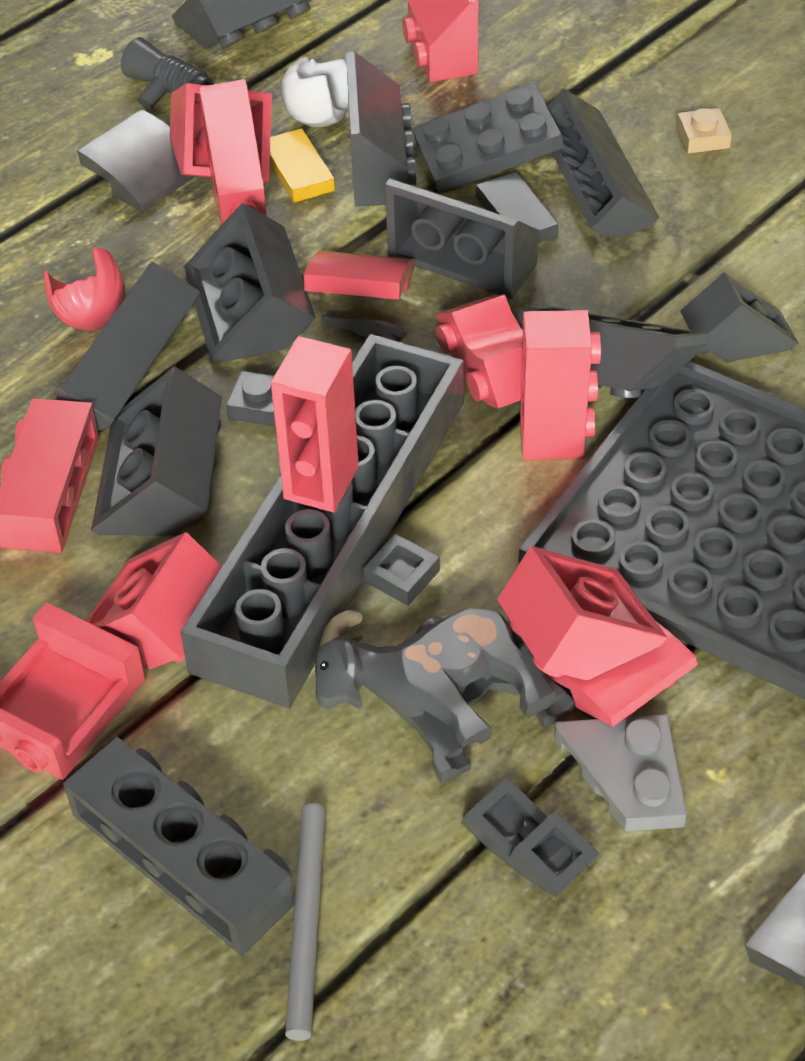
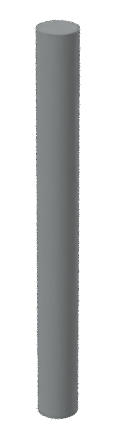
M316 803L306 804L301 809L285 1036L295 1041L308 1040L312 1034L325 808Z

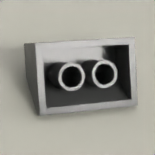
M186 0L172 15V18L180 28L205 49L218 43L222 49H225L243 40L242 33L250 29H254L255 33L259 34L277 25L276 18L287 14L289 19H293L306 13L311 9L309 2L312 0Z
M355 51L346 52L354 204L355 207L386 205L385 183L389 178L408 185H416L415 158H406L414 157L410 103L401 104L400 86Z
M390 178L385 183L388 257L415 259L416 267L498 295L505 294L509 299H513L537 266L538 229L521 221Z
M244 203L240 204L184 266L189 284L201 291L194 303L210 359L217 363L285 350L300 334L308 329L311 322L316 318L308 293L304 291V282L285 227Z
M174 366L120 410L110 427L91 527L93 532L98 535L174 536L190 523H196L204 517L211 503L209 490L211 475L216 465V458L214 457L216 439L221 428L219 417L222 397Z

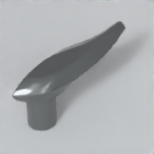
M322 315V321L342 330L358 334L365 339L370 334L400 342L408 334L402 327L382 320L348 319Z

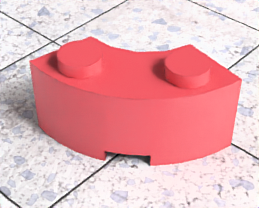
M505 294L487 296L437 313L436 317L439 326H436L435 332L438 344L443 353H451L452 357L464 360V378L467 381L468 389L473 399L477 402L483 400L494 408H501L520 401L523 330L512 314Z

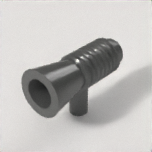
M137 37L130 41L122 54L121 70L126 77L151 82L137 98L139 103L146 109L150 110L166 91L172 93L185 83L213 85L212 79L208 78L204 70L171 55H165L142 37Z

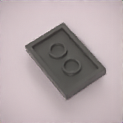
M535 83L514 88L502 95L471 104L467 108L440 118L431 119L424 124L412 128L416 144L438 194L564 148L561 132Z

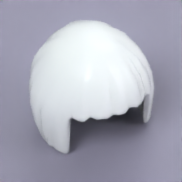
M307 57L295 61L288 68L281 81V91L285 106L295 120L311 127H328L340 122L349 107L347 67L344 59L316 63L314 59L309 60Z

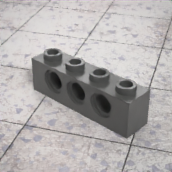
M116 737L63 782L74 817L241 956L294 906L290 879L292 874L284 860L272 850L266 849L262 852L250 843L243 829L231 817L225 814L218 817L207 809L199 794L188 783L179 781L176 784L162 773L158 762L146 750L138 748L134 751ZM140 803H148L143 807L132 808L133 806ZM184 836L192 837L191 839H189V840H187V841H185V842H181V843H174V842H173L174 840H176L177 838H180V837H184ZM221 872H237L236 874L228 878H215V876Z

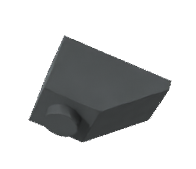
M724 272L680 311L689 330L709 333L708 344L699 352L702 354L711 352L725 362L788 351L799 344L780 310Z

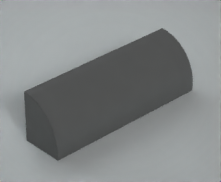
M563 88L547 106L561 132L564 148L554 151L552 154L591 229L602 235L619 237L634 234L650 226L659 216L601 112Z
M151 261L63 384L55 400L92 403L98 431L109 427L201 291Z

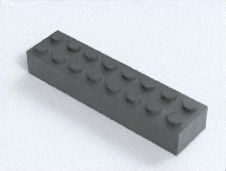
M373 334L368 336L352 361L359 467L335 513L285 500L280 474L180 632L189 674L291 708L316 664L324 627L334 616L346 611L364 580L363 567L382 548L464 404V360Z

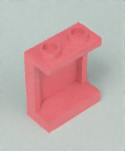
M46 602L33 617L38 634L37 641L0 681V747L14 754L16 759L29 770L36 773H41L42 770H45L64 780L145 682V675L137 646Z

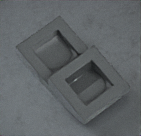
M507 777L468 811L461 823L507 865L555 897L600 854L556 810L547 817Z

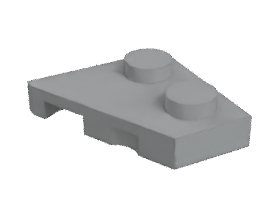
M667 714L626 717L614 727L599 719L555 722V743L561 750L565 748L569 750L582 767L583 779L595 794L602 796L606 800L608 811L625 832L685 827L687 812Z

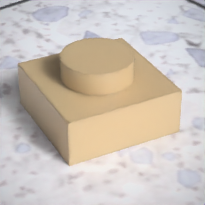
M701 108L695 111L677 113L676 129L688 154L730 148L732 133L720 108Z

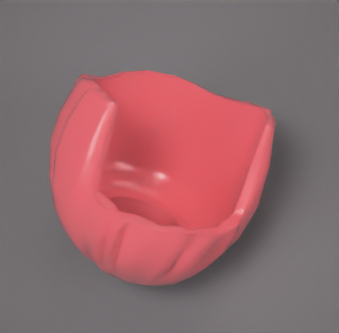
M97 247L92 249L96 276H89L86 280H77L72 284H65L49 275L47 270L43 273L46 298L55 315L70 327L88 332L103 329L125 299L124 280L117 262L108 250Z

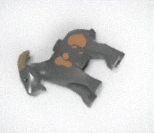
M465 608L444 619L439 616L432 617L418 628L414 636L397 646L376 647L359 642L363 638L361 632L347 631L363 620L362 613L357 610L344 611L334 616L324 627L315 665V695L319 705L329 709L342 703H348L359 709L363 705L359 691L362 685H364L394 709L402 719L420 734L433 753V767L441 785L470 770L471 763L463 754V747L474 742L482 744L491 739V727L469 706V704L482 698L489 689L520 695L521 711L529 718L537 714L543 728L565 718L574 710L575 702L571 696L534 664L532 655L520 649L525 644L521 636L513 631L510 622L505 620L501 613L491 609Z

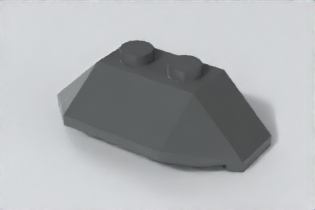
M556 306L519 309L518 319L523 326V312L565 311L571 309ZM588 313L590 332H599L601 341L600 364H591L590 370L597 371L598 389H601L602 386L611 387L610 394L613 396L636 398L641 396V390L662 387L708 344L709 333Z

